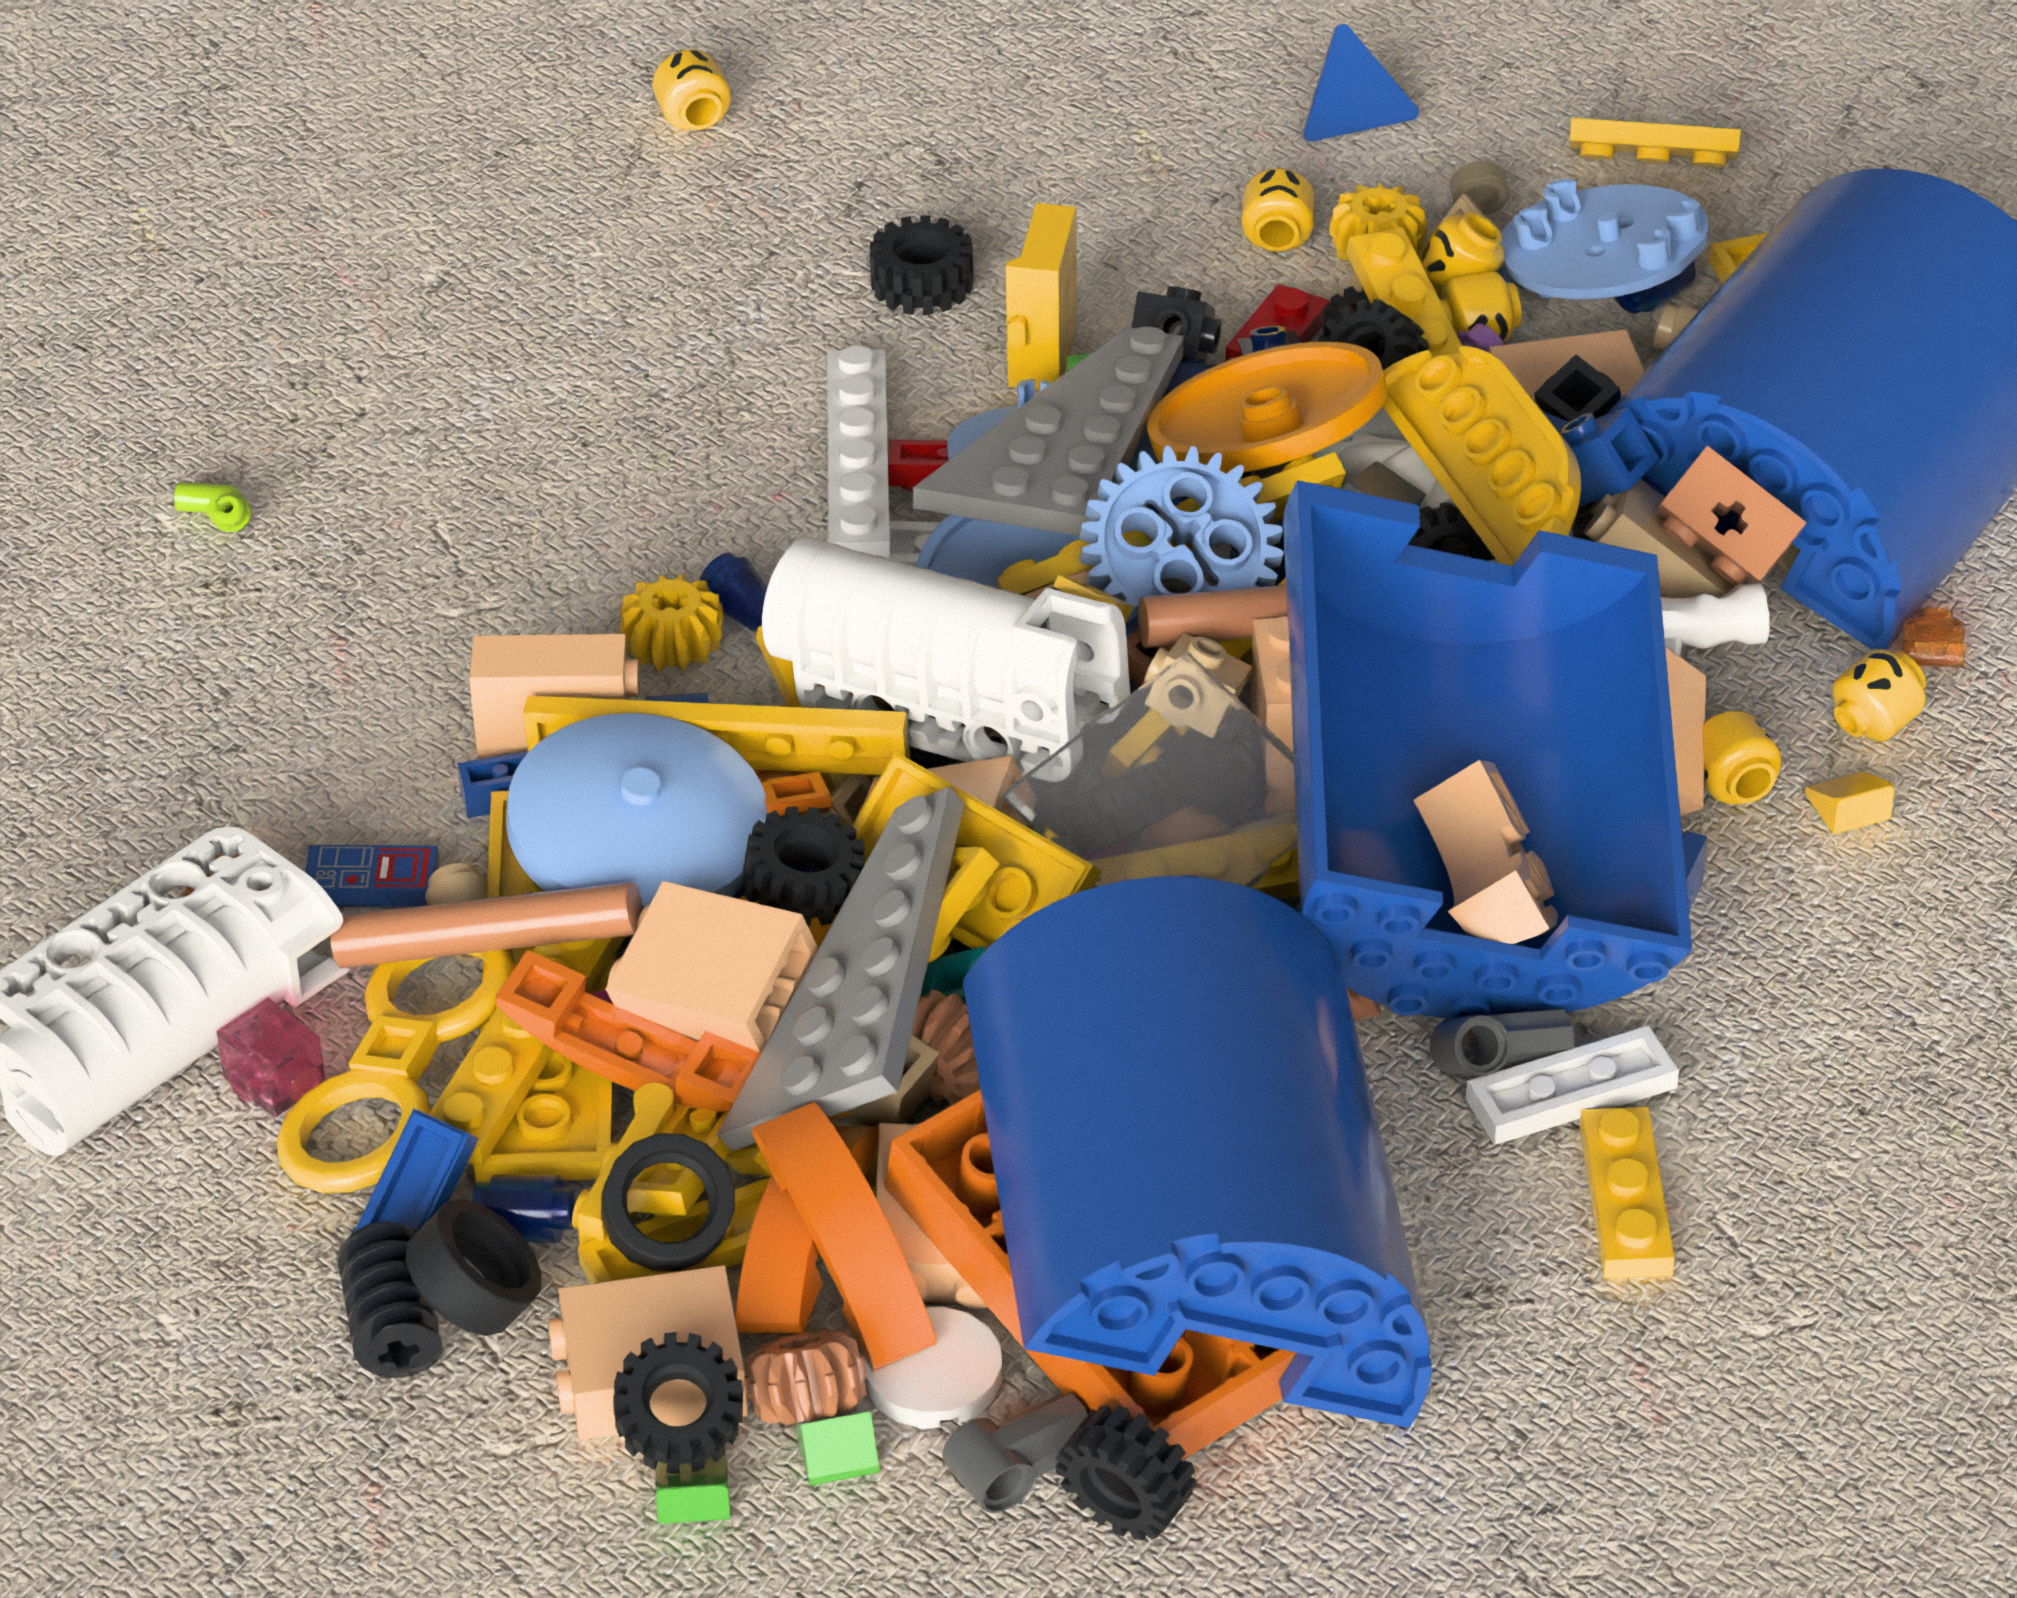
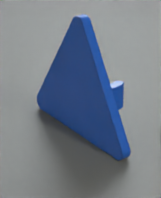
M1346 24L1337 25L1331 37L1304 125L1303 138L1308 142L1416 119L1419 115L1418 107Z

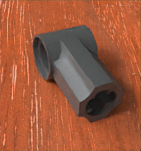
M1558 1008L1447 1018L1435 1027L1430 1038L1429 1049L1434 1063L1448 1075L1487 1076L1504 1069L1573 1049L1575 1045L1573 1025L1569 1022L1565 1009ZM1469 1029L1475 1034L1478 1041V1053L1471 1062H1468L1464 1057L1461 1048L1462 1039Z
M1061 1393L999 1425H996L989 1418H977L968 1421L949 1437L943 1449V1461L983 1510L988 1513L1006 1511L1019 1503L1028 1494L1034 1483V1478L1055 1468L1059 1462L1056 1460L1058 1453L1086 1418V1409L1073 1393L1068 1395Z

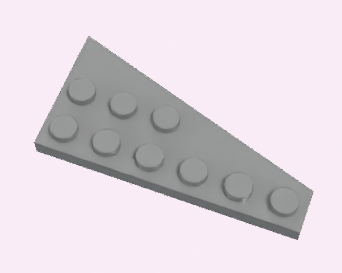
M1126 327L914 486L913 509L1079 536L1082 523L1091 521L1085 516L1088 501H1102L1097 494L1100 481L1105 479L1117 484L1115 478L1117 465L1121 462L1127 466L1129 465L1147 429L1148 417L1158 402L1161 401L1183 357L1184 336L1168 334L1155 327Z
M950 787L924 797H913L894 810L717 1133V1136L732 1152L756 1143L752 1135V1127L812 1102H816L825 1115L831 1117L898 1092L964 808V803Z

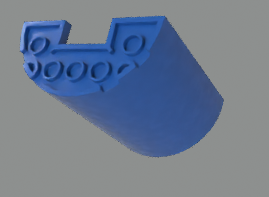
M1890 168L1858 170L1830 178L1813 187L1793 205L1607 413L1610 414L1629 407L1658 454L1659 459L1640 479L1666 498L1708 445L1807 522L1800 535L1792 543L1800 549V552L1780 589L1871 650H1888L2017 489V220L2011 218L1994 204L1964 186L1929 174L1910 170Z
M1297 480L1287 501L1283 527L1301 915L1308 919L1330 944L1342 969L1346 987L1363 997L1389 1006L1393 1013L1399 1015L1420 1014L1447 1019L1454 1016L1491 1015L1563 1008L1568 1013L1603 1004L1627 995L1649 983L1665 978L1668 975V971L1680 963L1692 951L1657 555L1541 530L1536 533L1513 566L1408 545V543L1420 528L1419 505ZM1478 760L1494 762L1530 831L1526 834V838L1521 841L1525 853L1532 850L1543 861L1554 891V896L1544 901V907L1546 908L1550 905L1554 907L1558 913L1557 924L1554 928L1541 935L1515 944L1478 938L1464 931L1449 914L1448 911L1454 906V895L1450 878L1435 841L1413 801Z
M1195 875L1147 877L1101 885L1056 901L1029 915L1006 931L973 964L963 979V986L1024 1349L1155 1376L1185 1329L1296 1352V1356L1279 1380L1284 1403L1410 1428L1427 1395L1432 1374L1428 1332L1343 972L1337 956L1326 938L1297 910L1270 895L1236 883L1200 878Z

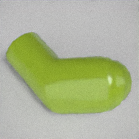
M180 481L176 485L174 496L176 511L206 513L220 530L228 533L238 532L249 523L251 508L233 485Z

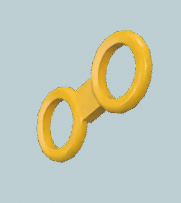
M512 949L468 954L481 958L487 964L488 968L482 984L471 997L454 1008L429 1015H412L400 1011L394 1006L393 1000L398 986L408 974L425 962L435 958L378 964L374 968L364 994L368 1019L372 1024L348 1063L351 1070L329 1077L304 1093L285 1115L276 1142L280 1166L296 1184L321 1193H348L378 1183L413 1108L428 1115L431 1111L428 1094L418 1084V1081L439 1045L469 1034L487 1022L496 1010L495 996L515 968ZM361 1098H383L395 1102L401 1107L402 1115L397 1129L383 1145L365 1156L347 1162H324L311 1157L307 1153L306 1146L312 1130L325 1115L343 1104Z

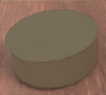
M1478 161L1467 164L1453 175L1450 182L1454 204L1464 193L1472 199L1484 215L1491 214L1500 209L1509 197L1506 174L1499 165L1492 162Z

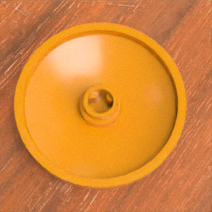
M1307 342L1284 345L1237 357L1185 381L1169 392L1154 407L1148 417L1147 432L1154 455L1160 463L1165 446L1172 448L1177 461H1185L1190 447L1195 446L1198 451L1199 463L1207 465L1210 459L1218 452L1222 454L1220 471L1227 474L1241 464L1244 467L1243 472H1249L1302 458L1349 436L1366 424L1382 407L1387 397V384L1378 357L1361 346L1341 342Z

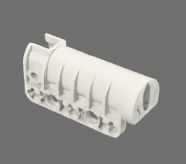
M811 537L797 540L785 551L772 574L767 588L762 615L764 643L771 656L793 662L796 694L802 707L884 711L876 706L872 695L879 696L888 702L894 711L906 712L909 746L964 762L1013 755L1024 779L1045 785L1058 786L1064 784L1081 764L1083 755L1081 738L1084 735V728L1092 730L1094 727L1105 728L1113 725L1130 703L1125 621L1120 609L1110 603L1099 602L1046 588L1035 599L1013 591L997 589L972 580L956 578L927 568L900 563L886 557L874 556ZM983 727L995 729L1004 737L1007 745L991 741L985 734Z
M227 826L205 833L0 971V1019L12 1027L0 1035V1087L6 1119L27 1142L38 1150L52 1156L63 1154L96 1131L104 1123L135 1104L140 1098L174 1077L179 1071L199 1057L210 1052L235 1032L246 1027L277 1003L285 1000L296 1008L336 979L350 971L349 968H340L335 962L334 957H323L311 950V948L340 929L343 923L340 911L329 895L311 876L250 832L239 827ZM239 853V856H238V857H236V858H234V859L231 858V857H233V856H235L236 854ZM223 854V856L216 859V856ZM176 886H188L194 889L190 895L183 898L169 899L163 897L164 894ZM138 921V924H137V925H135V926H133V927L130 926L131 924H134L135 922ZM75 954L87 955L92 958L81 967L65 968L60 966V964ZM33 991L35 993L29 997L26 996V994H29Z

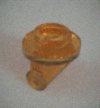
M1922 608L1916 610L1915 618L1903 622L1901 652L1910 656L1918 666L1964 668L1966 645L1964 643L1965 623L1953 619V611L1944 608Z

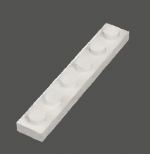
M850 346L842 350H827L828 542L890 559L885 349Z

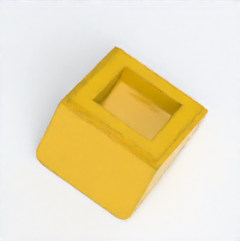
M1862 771L1807 786L1805 788V795L1834 835L1891 819L1895 789L1889 781Z

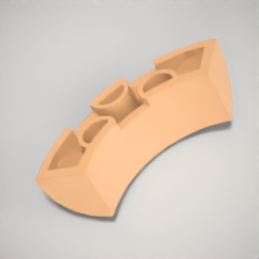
M1478 760L1413 800L1435 841L1450 878L1454 895V906L1448 912L1464 931L1478 938L1515 944L1541 935L1554 928L1557 924L1558 913L1552 905L1544 907V901L1554 896L1551 881L1543 861L1532 850L1525 853L1521 841L1530 832L1494 762Z

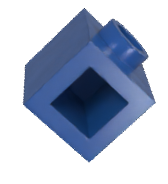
M1629 407L1596 419L1592 413L1583 414L1569 422L1560 431V434L1573 450L1579 464L1581 493L1578 507L1601 500L1607 493L1613 496L1630 490L1659 459L1658 454Z

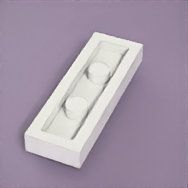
M1648 1025L1504 1069L1487 1076L1468 1080L1466 1101L1494 1145L1580 1119L1581 1109L1616 1108L1677 1089L1679 1069Z

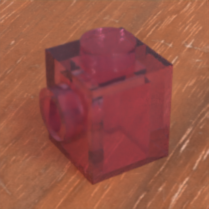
M269 997L216 1031L223 1078L229 1082L234 1092L245 1102H255L274 1118L294 1106L304 1093L326 1080L320 1037Z

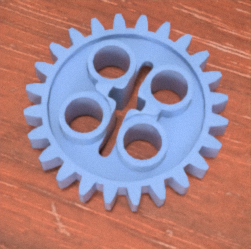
M1165 446L1161 463L1155 464L1151 457L1143 451L1139 454L1137 472H1134L1129 466L1121 462L1117 465L1115 474L1117 484L1105 479L1100 481L1097 494L1102 501L1089 500L1087 503L1085 516L1091 521L1082 523L1079 539L1089 544L1082 547L1079 560L1080 564L1095 566L1088 572L1087 584L1093 587L1106 585L1104 592L1134 606L1126 623L1135 616L1138 617L1140 597L1174 594L1165 589L1161 581L1167 578L1176 577L1184 580L1191 588V591L1187 593L1275 586L1278 575L1270 568L1280 567L1284 551L1273 545L1280 542L1283 528L1279 525L1267 524L1274 516L1275 503L1256 504L1261 494L1262 483L1256 482L1246 487L1240 484L1244 470L1241 464L1226 474L1220 471L1222 454L1218 452L1205 465L1199 463L1198 451L1195 446L1190 447L1185 461H1177L1172 448ZM1186 496L1194 499L1201 509L1195 512H1184L1176 508L1171 500ZM1147 504L1154 505L1159 511V515L1144 506ZM1129 531H1140L1150 537L1152 543L1145 547H1136L1126 542L1122 535ZM1171 539L1178 545L1174 548L1170 545ZM1189 542L1192 545L1191 551L1184 545L1185 543ZM1216 543H1226L1236 548L1240 556L1234 559H1223L1214 554L1210 546ZM1203 574L1210 580L1218 582V585L1210 586L1204 580Z

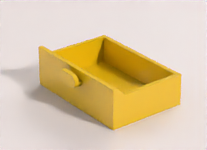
M1036 203L1021 256L1006 263L1009 387H1017V384L1023 380L1035 379V389L1040 390L1041 380L1053 383L1065 374L1067 356L1070 355L1077 329L1075 206Z

